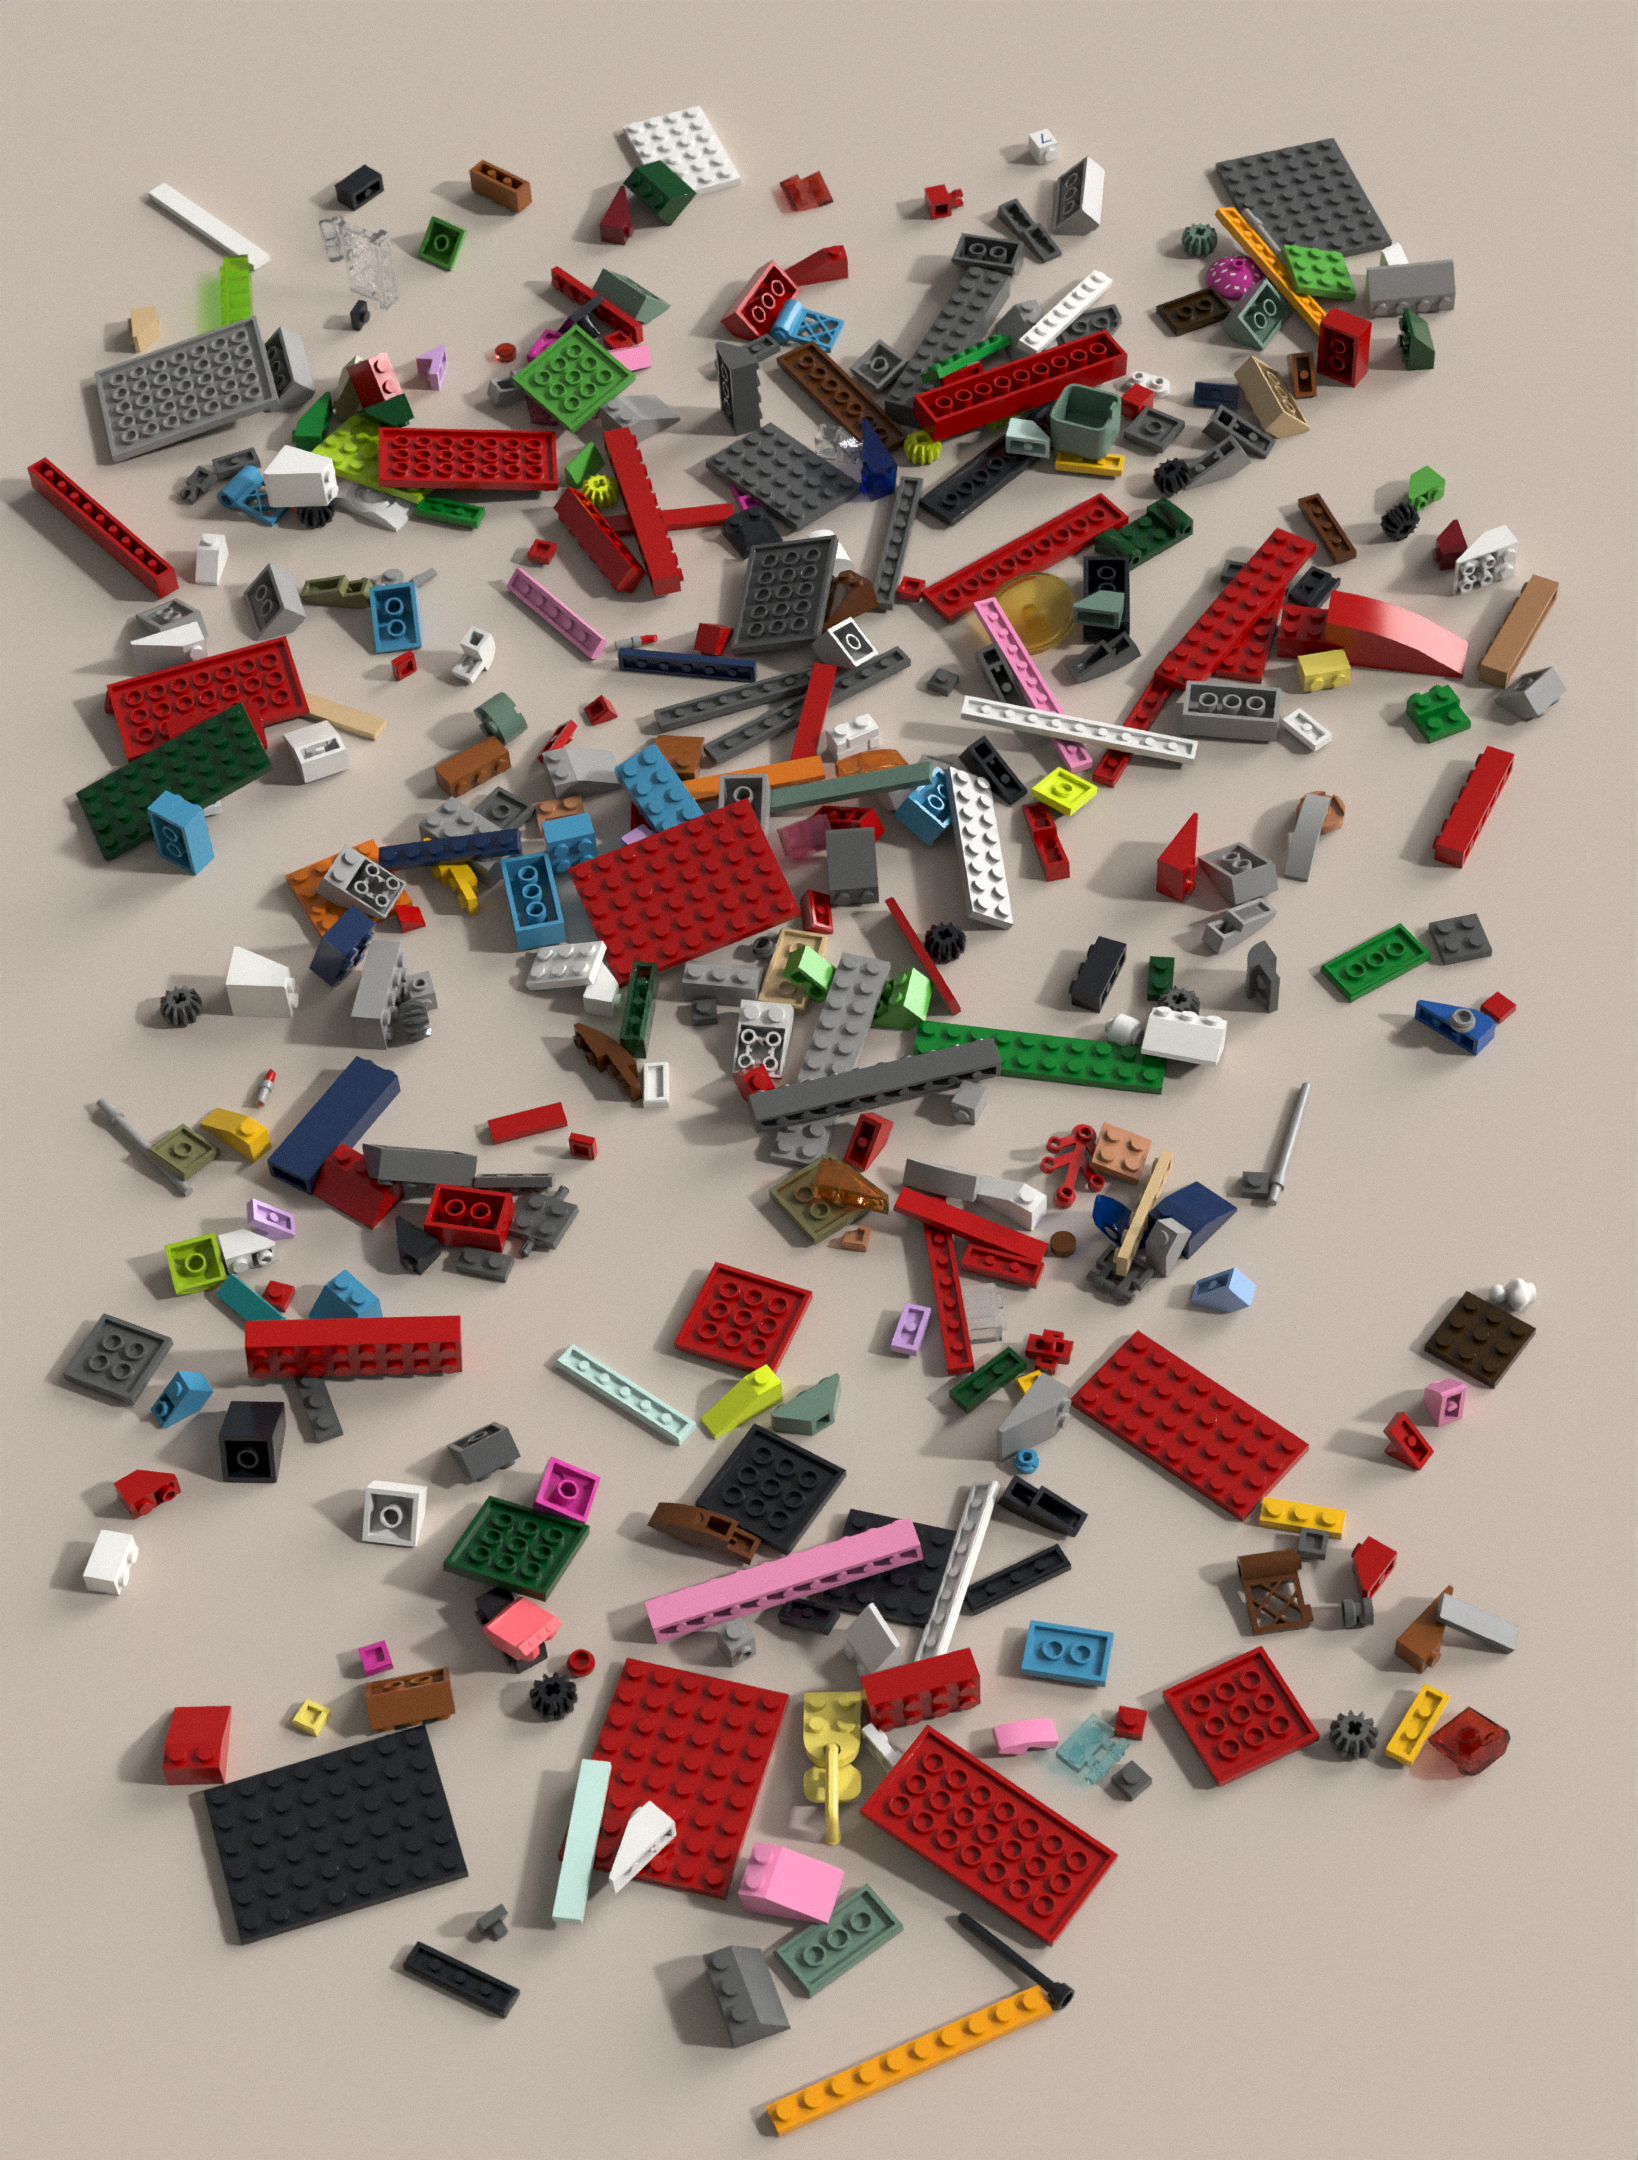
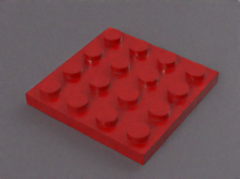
M715 1262L674 1342V1348L749 1373L767 1364L773 1373L776 1374L811 1303L813 1292Z
M1262 1645L1162 1691L1164 1701L1218 1788L1319 1741L1320 1735Z

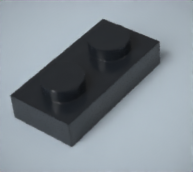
M801 1598L786 1602L777 1615L780 1624L826 1636L829 1635L841 1616L839 1608Z

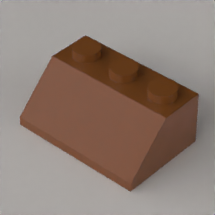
M449 1667L365 1683V1700L371 1730L378 1729V1732H387L393 1730L396 1725L416 1726L423 1723V1720L434 1718L435 1721H441L450 1718L451 1714H456Z

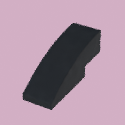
M1016 1474L997 1502L998 1505L1029 1522L1074 1538L1088 1516L1087 1513L1043 1485L1038 1489Z

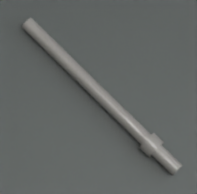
M1248 208L1244 209L1242 215L1248 221L1250 227L1286 267L1281 250L1263 228L1264 224L1259 218H1255Z
M1303 1083L1278 1166L1269 1183L1270 1192L1267 1204L1270 1206L1277 1205L1280 1192L1285 1188L1287 1181L1285 1175L1312 1089V1085L1309 1083Z
M100 1098L96 1104L106 1114V1119L112 1125H117L147 1156V1150L152 1146L124 1119V1114L118 1108H113L105 1098ZM148 1157L185 1196H189L193 1192V1188L186 1181L184 1182Z

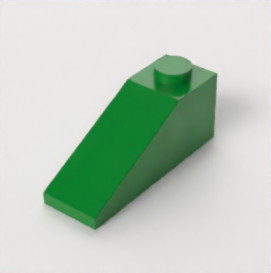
M325 392L298 420L296 430L292 431V442L296 443L298 449L311 452L327 438L333 407L330 392Z

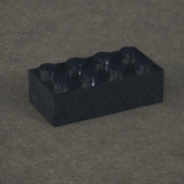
M1083 557V599L1100 590L1124 593V610L1119 629L1083 625V642H1100L1101 640L1110 642L1124 631L1130 637L1129 557Z

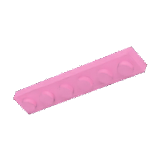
M516 568L506 587L588 657L596 660L608 640L527 572Z

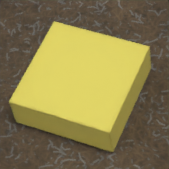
M306 1699L291 1722L294 1727L317 1737L332 1714L330 1709Z

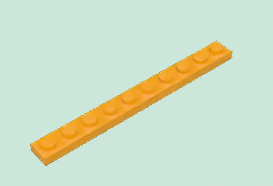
M1234 207L1217 208L1214 215L1221 225L1228 230L1232 238L1241 245L1255 264L1266 274V277L1273 282L1278 291L1285 296L1290 305L1298 311L1301 317L1319 336L1320 322L1327 315L1310 295L1295 293L1287 268Z
M1038 1984L767 2105L766 2112L778 2137H781L1052 2015V2008Z

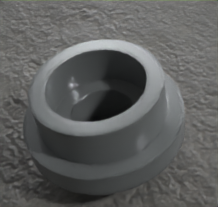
M762 936L753 942L752 951L756 958L766 959L772 956L777 945L770 937Z

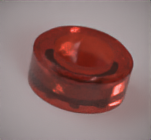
M510 343L498 345L495 348L497 361L501 363L514 361L517 357L516 347Z

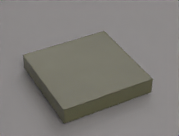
M181 1124L147 1150L148 1157L184 1182L220 1155V1149L185 1124Z

